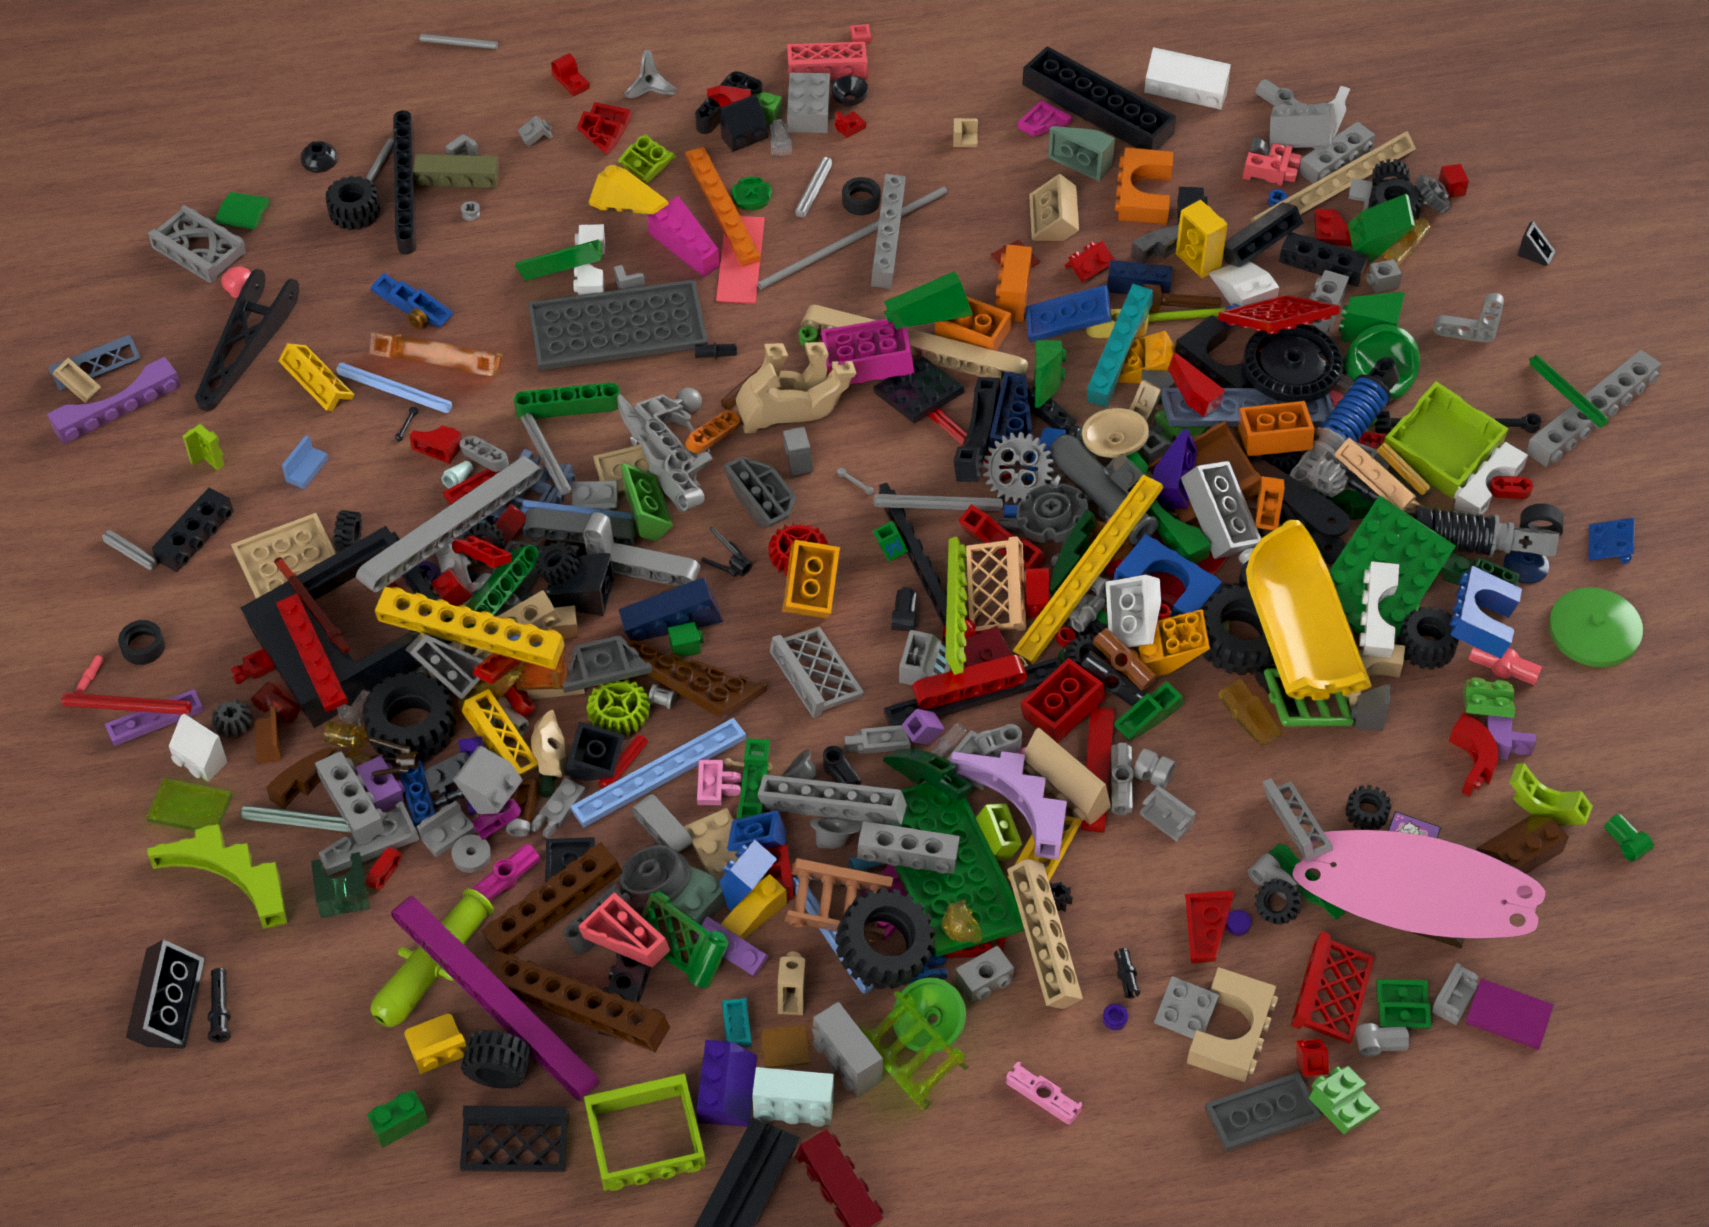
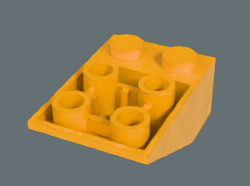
M1166 331L1133 340L1118 378L1119 383H1141L1142 370L1168 371L1171 358L1175 353V345Z
M1203 609L1157 621L1153 644L1138 646L1141 661L1157 677L1172 673L1210 649Z

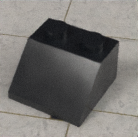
M756 94L720 108L721 138L732 152L768 138L767 121Z
M579 721L563 775L583 781L613 778L625 735Z

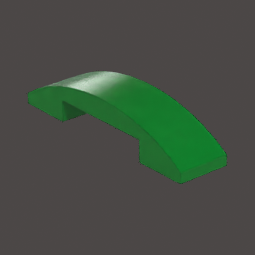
M746 738L744 770L737 819L763 814V803L760 802L757 794L763 775H768L770 740Z

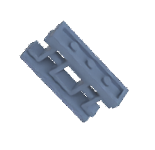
M524 449L519 459L526 456L543 469V474L539 481L528 489L542 493L538 502L562 503L566 495H561L556 485L553 488L552 485L546 483L547 480L554 481L547 468L542 467L541 457H533L532 451ZM560 463L559 467L571 487L572 482L575 481L573 465L567 464L565 467V464ZM527 490L486 517L487 522L490 525L496 524L510 504L522 512V503L525 500L522 498ZM524 523V524H523V535H524V537H528V536L525 534V523ZM532 538V541L537 542L539 538Z

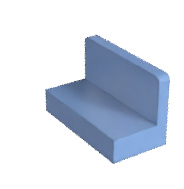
M305 436L282 464L286 482L302 489L308 486L329 459L327 453L312 447L309 436Z

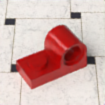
M570 53L551 62L552 75L573 97L590 89L589 82L578 72L576 60Z
M787 845L766 848L777 859L775 864H772L764 874V877L770 874L786 889L787 899H793V884Z

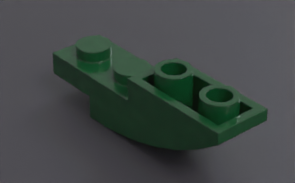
M1453 552L1439 571L1444 574L1442 580L1459 585L1458 582L1464 572L1468 573L1472 566L1517 586L1520 577L1519 573L1480 557L1472 561Z
M898 749L883 757V762L909 778L912 782L919 785L927 781L930 785L941 790L948 797L956 801L972 793L974 785L956 774L957 765L936 754L918 749Z

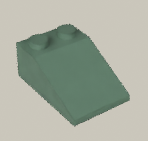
M1052 126L1049 135L1048 158L1100 182L1112 168L1115 138L1099 130Z
M690 866L691 876L688 885L670 904L699 925H702L706 917L712 919L726 904L719 880L707 872ZM671 916L672 918H674L676 921L679 922V919H678V918H676L675 916Z

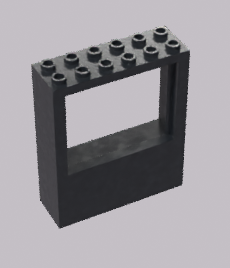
M387 526L382 527L240 608L252 633L270 657L277 672L313 728L318 727L366 699L370 692L373 693V688L378 683H384L383 680L389 676L390 678L396 677L397 673L409 674V672H413L423 666L405 650L420 634V632L412 630L355 663L314 602V600L355 578L357 571L363 564L400 540L396 532L391 533ZM418 565L402 575L414 594L420 593L432 600L441 599L438 593H433L430 581L422 577L423 573ZM295 594H298L348 700V703L327 713L276 604ZM447 618L443 622H450L453 618ZM431 636L447 644L452 643V641Z

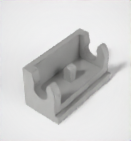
M1159 785L1144 800L1143 804L1145 806L1140 810L1142 817L1177 842L1194 825L1196 815L1195 811Z
M1456 963L1436 998L1431 1013L1457 1025L1479 984L1475 982L1478 976L1462 967L1461 964Z

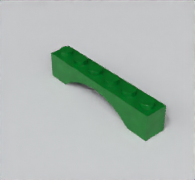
M1137 451L1126 456L1147 476L1148 465ZM1154 500L1146 513L1149 517L1157 519L1158 527L1156 531L1161 536L1163 543L1183 558L1195 564L1208 558L1211 543L1201 530L1175 519Z

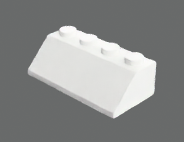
M1153 47L1145 80L1144 93L1222 109L1227 95L1231 64Z

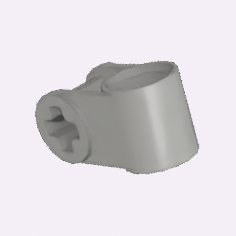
M1007 724L1003 727L979 733L975 737V742L983 752L981 756L1000 758L1001 751L1018 753L1021 750L1022 732L1017 725Z

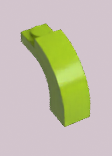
M1525 763L1516 764L1509 783L1516 791L1513 799L1519 806L1533 815L1551 818L1557 824L1571 826L1586 825L1593 805L1582 791L1561 792L1550 789L1536 779Z

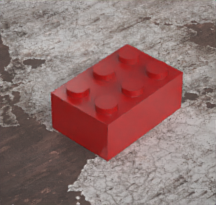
M1068 658L1021 702L1023 718L1034 727L1040 728L1056 743H1059L1105 699L1103 682Z

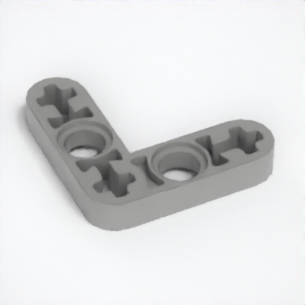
M1498 293L1487 294L1483 301L1479 320L1447 315L1438 316L1434 320L1433 331L1437 335L1491 342L1496 337L1503 311L1504 298ZM1493 316L1495 319L1488 320L1484 317ZM1461 327H1467V328H1469L1470 330H1468V331H1463V330H1461V329H1459V328H1461Z

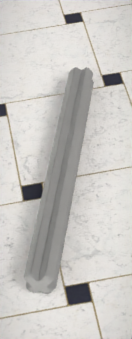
M526 413V415H522L521 420L561 495L570 493L571 487L532 414Z
M875 494L873 498L874 506L882 508L967 510L972 504L981 511H1001L1003 507L1001 498Z

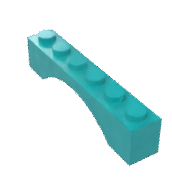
M1132 284L1087 387V402L1108 408L1129 348L1152 306L1153 290Z

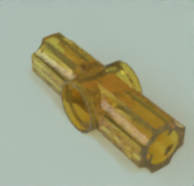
M1422 217L1415 219V226L1383 254L1382 260L1394 259L1397 266H1399L1406 257L1413 255L1415 247L1431 230L1428 221Z

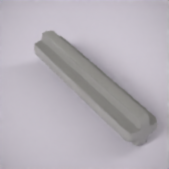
M107 530L102 535L105 543L145 568L153 570L158 565L155 557L113 531Z

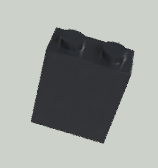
M611 553L578 556L580 565L576 566L578 568L577 572H572L574 576L572 578L570 576L567 577V582L562 580L560 585L556 583L555 585H548L546 595L554 608L575 605L576 612L604 616L615 580Z

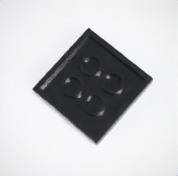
M924 356L913 362L915 373L905 376L888 377L873 386L874 393L914 424L965 393L962 384Z

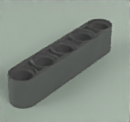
M531 508L526 512L525 534L532 538L585 544L583 534L591 514ZM608 517L611 523L614 543L634 546L635 522L625 518Z

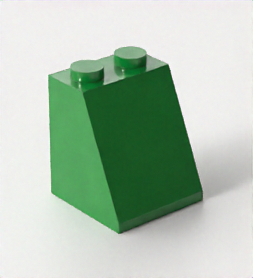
M1395 292L1350 297L1349 304L1344 305L1341 315L1345 320L1341 319L1338 331L1342 332L1340 341L1352 343L1361 332L1374 325L1392 324L1397 326L1405 293Z

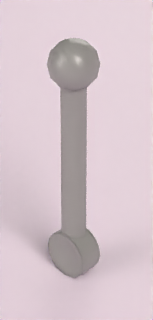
M845 468L837 470L839 477H846L864 489L866 494H873V487H867L847 474Z

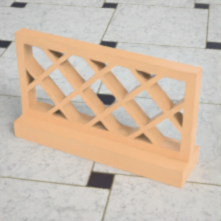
M1348 438L1334 454L1379 496L1402 511L1406 508L1415 510L1417 504H1420L1415 500L1416 496L1351 438Z
M1017 536L1009 537L1008 541L967 545L969 619L975 624V619L981 613L989 618L984 626H977L975 632L981 633L995 626L998 627L999 631L1017 629V631L1027 630L1023 543ZM998 548H1006L1007 554L1001 561L993 556ZM982 550L986 553V556L977 564L973 560V551ZM991 557L998 564L988 573L982 567ZM1001 567L1007 570L1008 574L1002 582L993 577ZM979 570L987 575L980 585L974 582V576ZM992 579L999 586L990 595L983 588ZM1002 589L1008 592V598L1003 604L995 599ZM981 591L988 598L979 607L975 604L974 598ZM991 601H994L1000 607L991 617L984 609ZM1005 610L1009 614L1010 623L1000 624L995 619Z

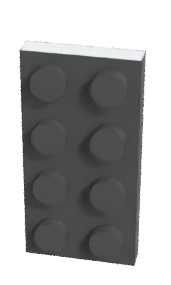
M1299 1072L1205 1103L1204 1107L1225 1152L1319 1121L1321 1118L1317 1106L1308 1098L1310 1092Z

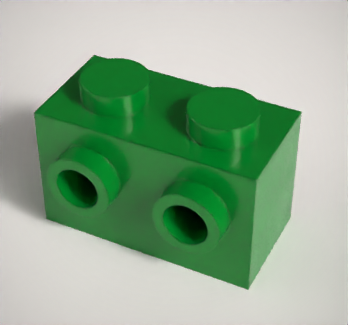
M414 1090L397 1095L394 1100L385 1105L374 1107L367 1114L370 1127L382 1148L428 1124L425 1109Z

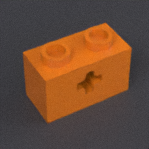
M1261 477L1255 512V525L1257 528L1267 530L1278 528L1285 490L1284 479Z

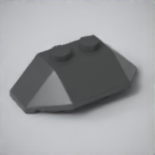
M744 456L723 465L735 496L758 526L771 527L789 518L796 501V495L774 467L749 460V458Z

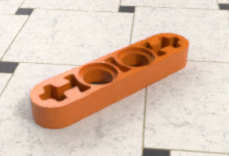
M732 410L723 411L691 432L685 442L686 448L696 454L704 452L735 431L741 422L740 416Z

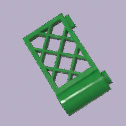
M662 892L651 893L641 917L648 923H651V926L659 933L657 920L664 919L667 933L662 934V936H669L672 950L664 958L686 973L688 980L692 984L700 988H709L728 947L729 942L726 936L718 931L709 932L670 904V898ZM655 903L660 905L662 917L656 918L653 909ZM671 916L679 919L681 930L674 931ZM691 929L700 934L697 943L693 945L688 931ZM682 932L685 947H678L675 937L676 933ZM687 949L689 956L688 964L682 961L681 950Z

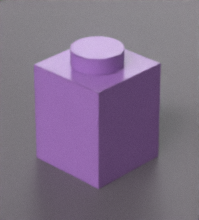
M916 709L902 724L912 742L931 745L945 730L934 712Z

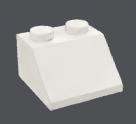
M183 714L178 721L169 744L172 754L171 759L178 766L188 768L190 773L196 778L201 777L209 782L228 763L220 737L186 714Z

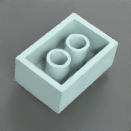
M756 1067L752 1095L754 1118L763 1122L777 1120L788 1124L810 1123L816 1127L831 1125L834 1100V1074Z

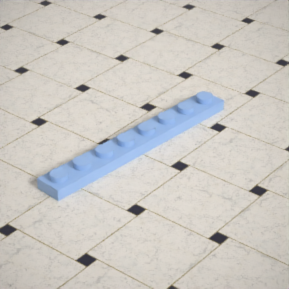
M732 718L573 804L571 811L582 827L585 828L699 765V760H709L746 740V733L736 720Z

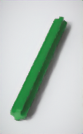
M1539 355L1530 357V366L1599 428H1602L1604 425L1607 426L1608 417Z

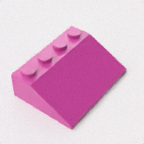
M887 319L821 330L822 342H824L829 353L826 361L827 376L833 370L832 362L837 361L838 365H845L846 361L853 362L856 375L851 378L850 384L915 373L907 327L896 329L893 322L888 323Z

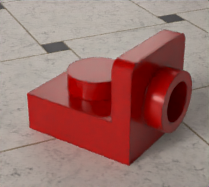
M839 111L835 113L834 126L846 138L866 129V122L855 111L846 116H843Z

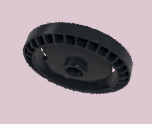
M1302 324L1297 325L1295 329H1280V332L1275 334H1268L1265 330L1257 331L1246 344L1243 357V369L1250 383L1264 395L1288 403L1305 401L1306 403L1326 396L1337 386L1343 367L1342 354L1335 341L1321 330ZM1262 348L1263 350L1260 357V363L1263 371L1259 367L1256 360V355ZM1322 353L1328 362H1326V360L1321 359L1319 357V354Z

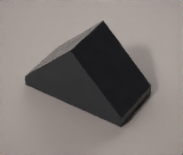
M1532 221L1522 237L1518 256L1545 266L1549 265L1556 251L1535 222Z

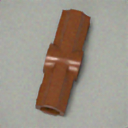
M1105 628L1095 637L1093 644L1111 661L1112 666L1116 670L1122 671L1141 691H1144L1155 681L1157 675L1139 659L1137 652L1128 648L1108 628ZM1123 654H1125L1128 658V663L1126 665L1122 662Z

